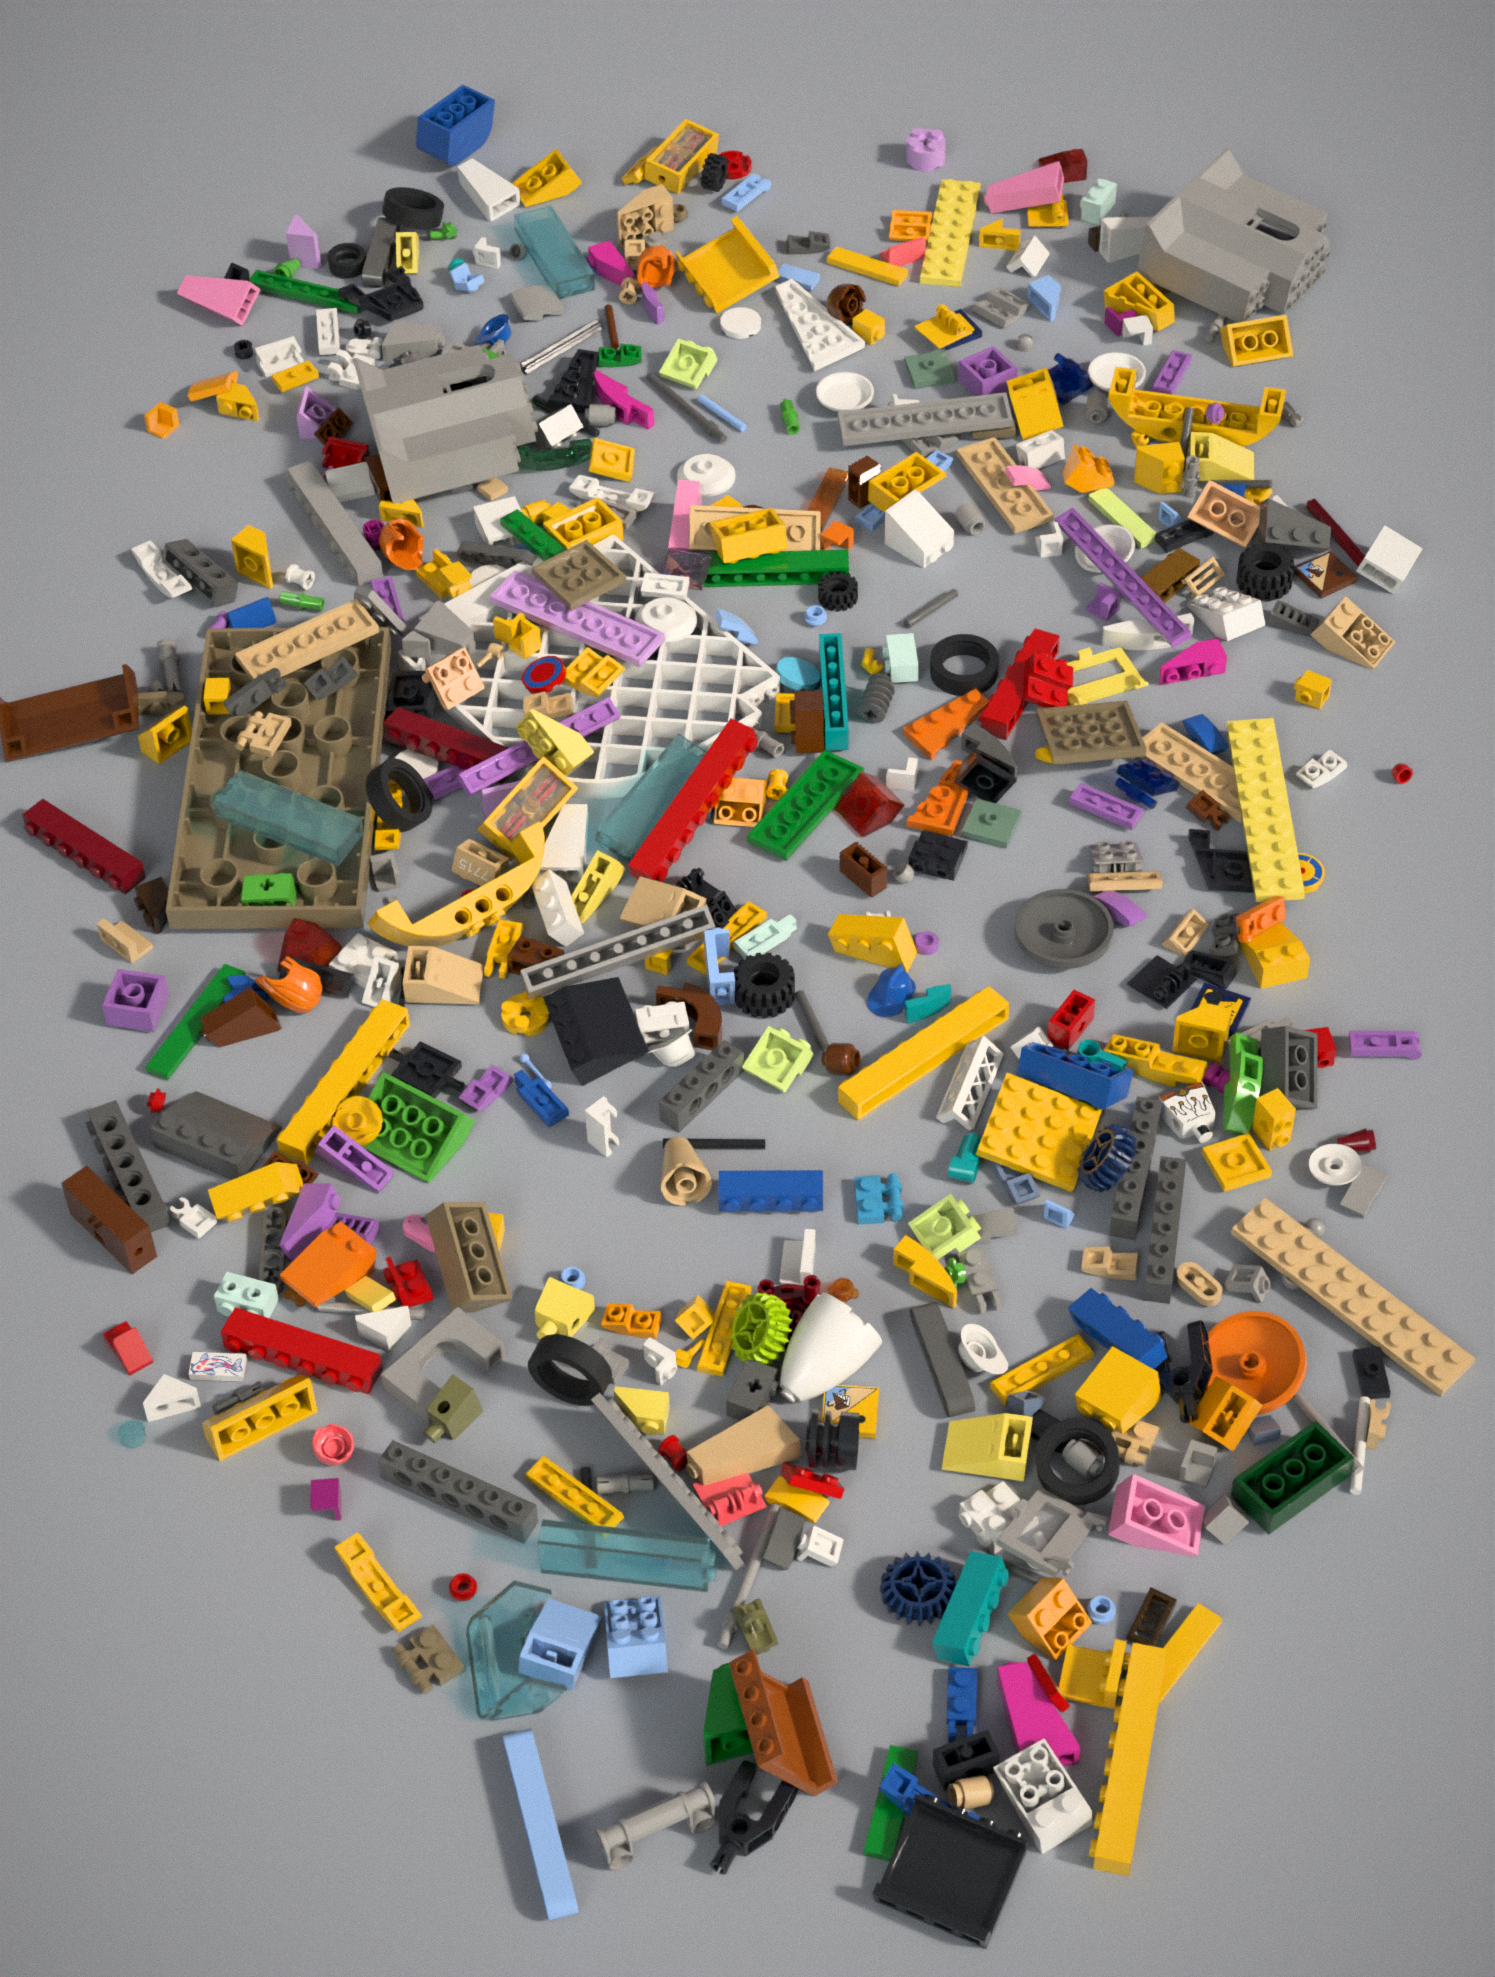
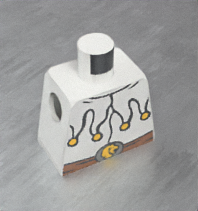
M1202 1081L1159 1096L1158 1100L1162 1101L1161 1119L1179 1138L1186 1139L1195 1135L1201 1143L1207 1142L1212 1138L1213 1133L1210 1129L1214 1127L1215 1110Z

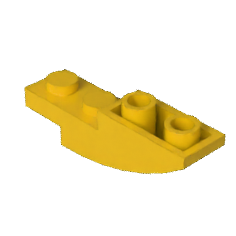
M1117 1034L1112 1035L1104 1049L1108 1053L1127 1060L1126 1067L1134 1069L1133 1073L1175 1088L1179 1082L1191 1085L1201 1082L1208 1069L1206 1061L1162 1052L1160 1045L1157 1043Z

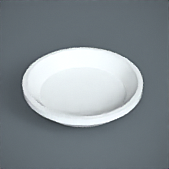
M1119 352L1106 353L1096 357L1088 368L1090 380L1107 392L1110 390L1115 367L1137 369L1135 388L1142 384L1146 376L1145 366L1138 358Z
M839 372L828 375L818 383L816 388V396L819 402L835 412L861 409L871 402L874 395L872 383L864 376L851 372Z
M701 454L690 458L679 467L677 481H700L701 496H715L727 491L734 484L735 469L727 460L719 456Z
M1102 525L1094 528L1125 562L1130 559L1135 549V541L1129 530L1119 525ZM1076 546L1075 557L1078 564L1087 571L1102 573Z
M663 597L643 605L637 612L635 621L664 633L665 640L663 643H673L683 640L694 631L697 617L693 608L687 603L675 598Z

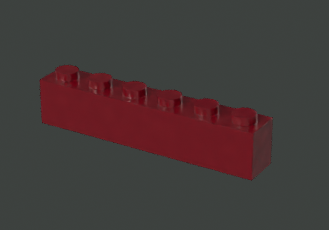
M400 707L383 722L385 741L449 765H455L463 770H467L509 748ZM508 777L500 780L498 783L502 784Z
M42 798L22 814L25 824L24 829L30 836L37 837L47 847L51 846L64 858L68 857L78 867L85 868L95 878L102 879L108 883L112 889L119 890L126 895L146 878L142 861Z

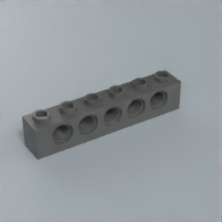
M1137 1096L1130 1127V1133L1136 1138V1155L1132 1158V1164L1129 1165L1128 1171L1124 1173L1122 1179H1119L1111 1215L1109 1236L1135 1240L1160 1123L1161 1100Z
M114 1100L87 1110L90 1120L86 1122L90 1136L95 1135L97 1138L94 1140L96 1149L99 1154L104 1153L105 1157L102 1158L107 1173L112 1171L113 1176H110L113 1187L115 1191L120 1190L122 1193L119 1197L150 1226L151 1232L169 1226L170 1221L167 1209L117 1101Z
M1160 1156L1143 1301L1170 1304L1186 1159Z
M392 1440L378 1460L381 1479L525 1544L538 1524L536 1504Z

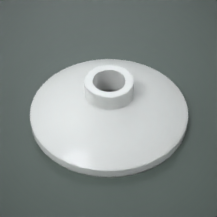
M1327 1144L1317 1148L1311 1154L1309 1169L1311 1174L1322 1183L1344 1185L1352 1182L1359 1175L1361 1159L1348 1146Z

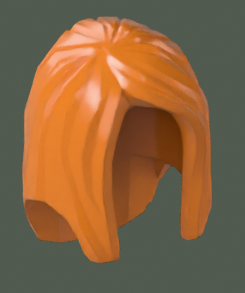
M655 245L647 247L642 251L637 263V282L639 288L642 289L641 283L643 282L653 289L666 285L667 287L670 286L672 276L676 270V260L673 253L666 247Z
M394 519L382 527L379 544L382 553L392 564L404 570H416L423 563L424 536L420 534L410 521Z
M288 956L284 958L285 961L280 963L286 970L285 978L272 980L266 976H259L255 979V982L271 998L285 1008L297 1013L310 1012L319 1004L321 999L322 984L319 975L313 970L301 966Z

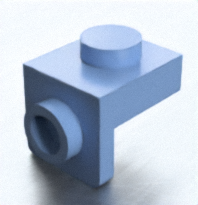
M462 263L449 272L456 290L467 291L468 293L473 292L479 288L480 284L485 282L482 274H471L466 263Z

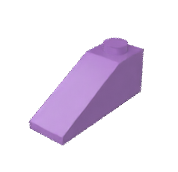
M335 1125L332 1126L314 1150L316 1154L334 1168L378 1193L395 1173Z
M331 1183L303 1184L279 1244L289 1261H294L333 1220L337 1209L340 1207L341 1199Z

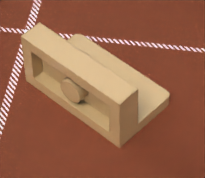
M103 918L96 923L100 940L130 963H134L153 949V944L124 921L112 925Z

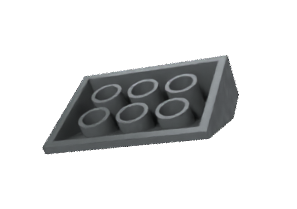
M195 1091L166 1109L150 1130L155 1148L233 1180L248 1174L280 1133L282 1126Z

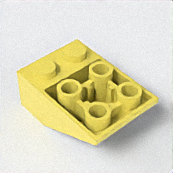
M1191 432L1189 456L1194 455L1200 458L1199 481L1254 480V452L1214 433Z
M533 709L515 726L519 736L532 748L533 754L538 759L544 756L566 777L578 769L594 753L580 733Z
M1002 1413L949 1421L942 1470L1024 1481L1031 1439L1032 1417Z

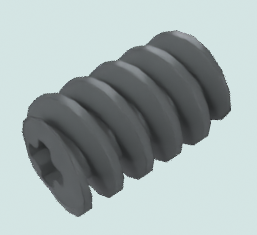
M883 673L871 675L856 710L861 718L872 723H880L884 720L895 693V687L889 676Z

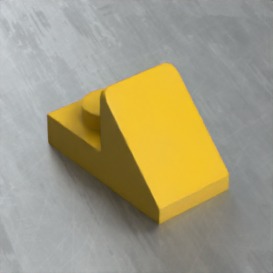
M999 219L980 228L979 247L1017 251L1020 246L1021 230L1003 228V219Z
M414 499L402 502V504H393V502L381 500L379 504L381 521L390 522L394 519H405L410 521L414 527H423L422 512Z
M459 561L438 570L451 600L472 589L469 582L472 575Z

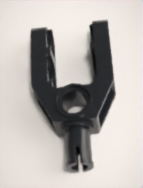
M1202 1320L1187 1324L1192 1364L1186 1367H1177L1172 1371L1170 1370L1172 1357L1168 1353L1166 1339L1163 1335L1165 1332H1156L1165 1342L1163 1347L1167 1358L1154 1370L1158 1372L1160 1384L1175 1403L1179 1405L1180 1421L1183 1423H1190L1189 1415H1191L1193 1422L1198 1419L1195 1400L1203 1398L1213 1373L1208 1332Z
M748 1760L742 1762L719 1803V1845L721 1846L714 1859L710 1862V1867L715 1872L721 1867L720 1874L722 1875L727 1874L737 1854L746 1857L773 1839L799 1788L782 1780L758 1821L751 1819L744 1813L736 1812L735 1810L742 1798L746 1799L748 1788L757 1768H759L757 1764ZM743 1830L745 1833L735 1834L734 1831Z

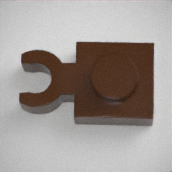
M1204 790L1200 791L1187 803L1186 809L1203 823L1207 819L1210 820L1212 827L1218 831L1222 826V823L1218 820H1223L1227 824L1230 819V815L1227 812L1218 810L1220 803Z

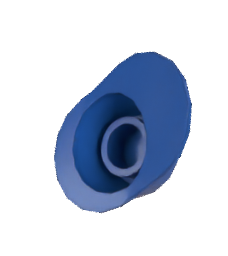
M500 314L490 319L483 326L474 343L486 342L494 345L501 339L505 345L512 334L508 324V315Z
M899 965L897 968H888L881 972L878 981L867 998L868 1008L875 1015L881 1017L895 1016L905 1008V1001L910 1000L913 996L916 986L909 974L904 970L903 965Z

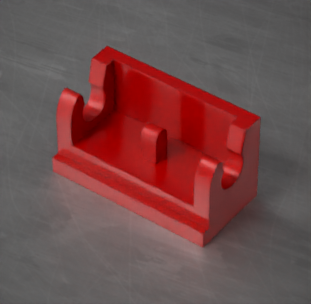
M329 436L321 453L326 455L322 461V467L329 468V466H333L336 469L365 462L364 458L370 456L369 445Z

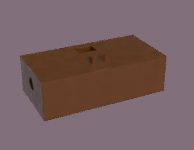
M87 1165L61 1183L70 1214L131 1274H134L157 1257L150 1226Z

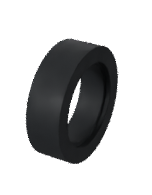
M396 187L386 191L382 213L387 219L401 226L414 229H434L441 224L444 203L437 196L426 191L408 187Z
M971 634L952 635L939 641L932 649L930 656L931 679L939 689L948 694L962 696L973 689L983 693L990 689L998 678V652L992 643L980 636ZM970 655L982 660L986 667L976 674L958 675L945 669L943 663L953 656Z
M393 758L369 772L366 779L368 799L376 814L389 827L406 832L430 817L432 800L429 789L421 775L410 764ZM388 777L399 784L405 792L410 804V813L405 811L393 798L388 786Z
M551 1334L542 1337L528 1361L529 1373L542 1389L552 1396L574 1405H594L591 1399L598 1393L603 1396L612 1379V1370L599 1352L586 1343L566 1335ZM553 1361H559L575 1368L587 1380L564 1372Z
M1068 1418L1059 1421L1044 1432L1036 1447L1035 1462L1041 1485L1045 1490L1072 1505H1085L1100 1500L1111 1491L1118 1479L1120 1461L1117 1443L1104 1426L1093 1420ZM1075 1438L1086 1439L1095 1443L1101 1449L1105 1457V1464L1101 1473L1094 1480L1085 1484H1070L1062 1481L1054 1474L1050 1466L1051 1456L1054 1450L1067 1440Z

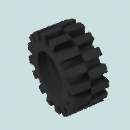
M714 153L707 155L705 164H703V171H701L700 181L702 188L716 192L721 191L729 168L727 167L729 162L726 156Z
M834 571L832 575L827 573L825 577L822 576L818 582L819 603L824 608L828 607L830 611L833 608L836 609V612H840L841 608L843 611H846L847 606L851 609L853 604L856 605L858 599V582L854 576L851 577L849 573L844 575L842 571H840V574H836V571Z

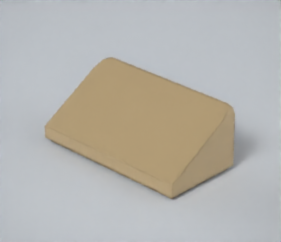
M1192 908L1180 918L1161 945L1185 957L1210 924Z

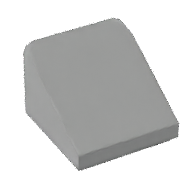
M413 630L402 639L404 656L430 658L432 656L430 639Z

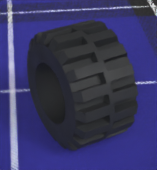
M1262 543V545H1252V548L1247 547L1245 552L1240 554L1236 583L1239 590H1243V594L1250 595L1261 601H1272L1274 598H1282L1283 595L1288 594L1292 587L1295 566L1294 558L1291 557L1289 551H1284L1283 547H1276L1274 544L1267 545V543Z
M760 952L756 953L755 956H746V960H740L738 966H735L734 1001H736V1006L739 1009L742 1008L743 1013H751V1017L755 1018L757 1016H761L762 1019L767 1018V1016H772L773 1018L777 1016V1013L783 1014L786 1012V1008L791 1007L792 1001L795 998V973L792 965H789V961L786 959L781 960V956L777 954L772 956V953L766 952V954H761Z

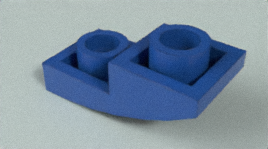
M1203 714L1182 721L1191 740H1198L1200 746L1213 755L1224 752L1229 747L1216 726Z

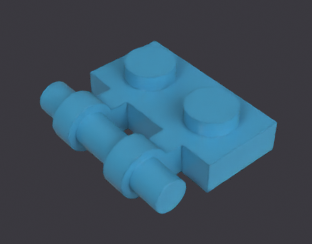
M896 1173L889 1174L888 1182L881 1184L880 1175L854 1177L858 1225L884 1223V1215L892 1214L894 1221L902 1219V1212L904 1211V1203L900 1199L902 1184ZM882 1196H890V1201L883 1202Z

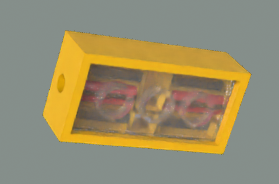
M685 119L646 160L644 179L656 185L663 184L667 190L679 194L703 168L707 155L717 153L719 134Z
M543 756L477 830L513 861L516 856L509 845L519 832L539 821L544 827L577 791L578 787Z

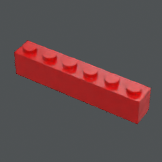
M1034 628L1031 635L1026 636L1022 650L1017 651L1014 663L1010 664L1006 670L1005 678L1000 679L997 691L989 697L988 706L980 712L979 722H981V728L988 731L994 737L1007 740L1029 703L1023 700L1025 660L1036 652H1045L1048 654V658L1054 660L1059 653V635Z
M237 1307L234 1308L220 1332L224 1347L231 1352L250 1355L255 1360H265L274 1363L280 1368L298 1371L304 1376H314L323 1379L328 1384H338L347 1387L353 1392H362L369 1395L383 1370L381 1357L378 1353Z

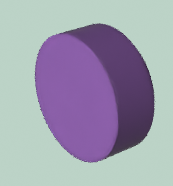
M928 931L918 933L914 938L917 953L921 955L934 954L938 949V937Z

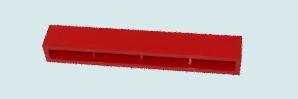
M730 718L628 864L631 875L634 878L644 877L659 882L665 880L671 865L679 860L682 849L692 841L694 832L698 826L704 824L708 812L717 805L723 790L730 786L735 773L744 766L746 757L756 749L758 741L753 728Z

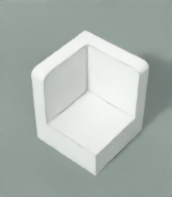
M1147 315L1123 319L1122 336L1124 338L1139 335L1143 345L1152 344L1153 327Z
M1053 522L1052 534L1035 537L1040 558L1062 555L1063 537L1058 522Z
M908 758L906 770L887 769L886 788L914 792L918 774V759Z
M1040 1025L1017 1039L1011 1045V1049L1020 1059L1022 1047L1032 1042L1050 1047L1054 1045Z

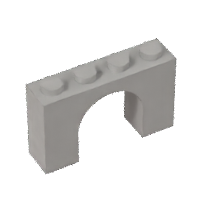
M459 1307L453 1312L446 1314L441 1322L432 1330L425 1332L421 1340L413 1347L407 1348L403 1355L393 1364H389L381 1374L384 1390L428 1425H430L431 1420L426 1412L427 1407L441 1390L423 1374L425 1366L432 1359L444 1354L461 1355L487 1374L506 1357L504 1342Z

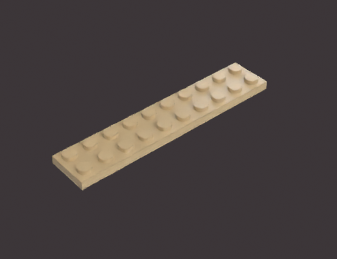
M1266 1197L1232 1227L1231 1235L1280 1273L1286 1274L1289 1280L1296 1283L1298 1287L1373 1345L1380 1347L1382 1352L1440 1397L1474 1364L1475 1357Z

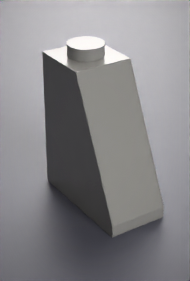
M395 319L382 343L383 361L391 362L407 351H411V354L418 351L421 358L437 356L440 349L445 345L442 326Z
M438 600L414 628L415 632L430 639L432 651L444 655H449L461 647H465L469 655L473 653L476 646L473 630Z

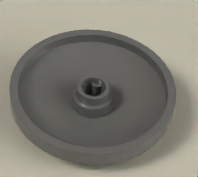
M1054 889L1034 895L1021 906L1015 920V937L1023 952L1040 964L1060 969L1079 968L1095 962L1107 952L1113 937V921L1107 908L1096 898L1076 890Z

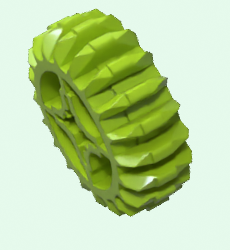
M766 1293L749 1295L748 1300H742V1307L736 1308V1317H732L734 1323L730 1327L732 1335L729 1337L733 1341L731 1349L735 1350V1356L745 1363L747 1359L765 1365L772 1364L774 1359H779L780 1352L785 1351V1343L790 1342L787 1338L788 1333L792 1331L789 1328V1324L792 1322V1319L788 1317L790 1310L786 1308V1303L775 1295Z

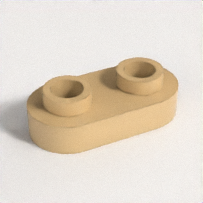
M1185 1262L1178 1267L1176 1273L1178 1285L1198 1303L1204 1306H1214L1220 1302L1222 1297L1221 1284L1202 1267L1193 1262Z

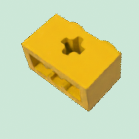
M1278 1088L1256 1099L1252 1131L1269 1151L1277 1147H1283L1291 1141L1296 1108Z

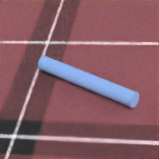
M699 396V403L741 432L746 430L747 425L706 396Z

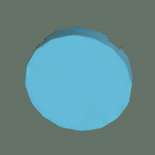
M783 658L779 660L775 672L780 676V682L786 687L801 691V688H807L806 691H811L817 687L820 680V672L817 668L800 658Z

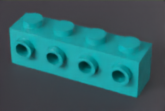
M970 1551L932 1641L937 1660L970 1666L973 1657L979 1653L983 1632H987L989 1628L992 1610L997 1608L1001 1588L1008 1581L1009 1573L1001 1556Z

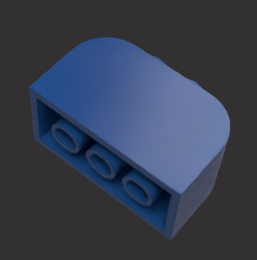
M461 85L418 116L416 134L418 150L451 166H456L482 147L488 139L493 124L495 100L468 86Z

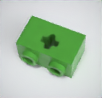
M291 873L244 876L241 901L244 906H286L287 903L295 906L297 885Z

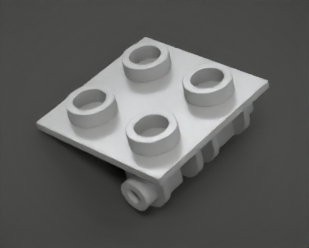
M1125 840L1118 844L1097 842L1095 845H1089L1095 862L1093 864L1094 873H1111V864L1112 873H1115L1116 863H1119V872H1123L1124 863L1125 872L1142 871L1143 857L1137 843Z

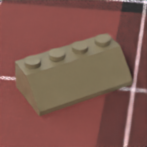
M443 1202L426 1215L452 1312L457 1307L464 1312H476L512 1300L485 1202Z

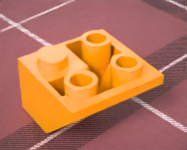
M1076 444L1072 446L1062 472L1065 484L1081 493L1112 487L1115 484L1110 463L1105 458L1094 456L1084 446L1079 447Z

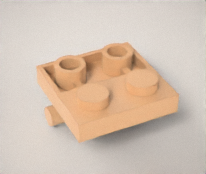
M465 647L457 649L424 669L426 673L422 675V680L425 683L431 682L444 710H449L485 688Z

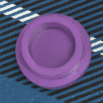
M1215 402L1208 405L1206 419L1212 424H1218L1224 417V409L1220 403Z

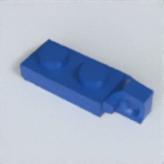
M522 1069L514 1074V1083L518 1087L516 1091L548 1128L569 1116L568 1108L540 1078L534 1077L531 1079Z

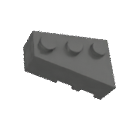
M1269 498L1261 502L1258 545L1267 543V545L1274 544L1276 547L1281 546L1285 550L1323 553L1330 549V526Z

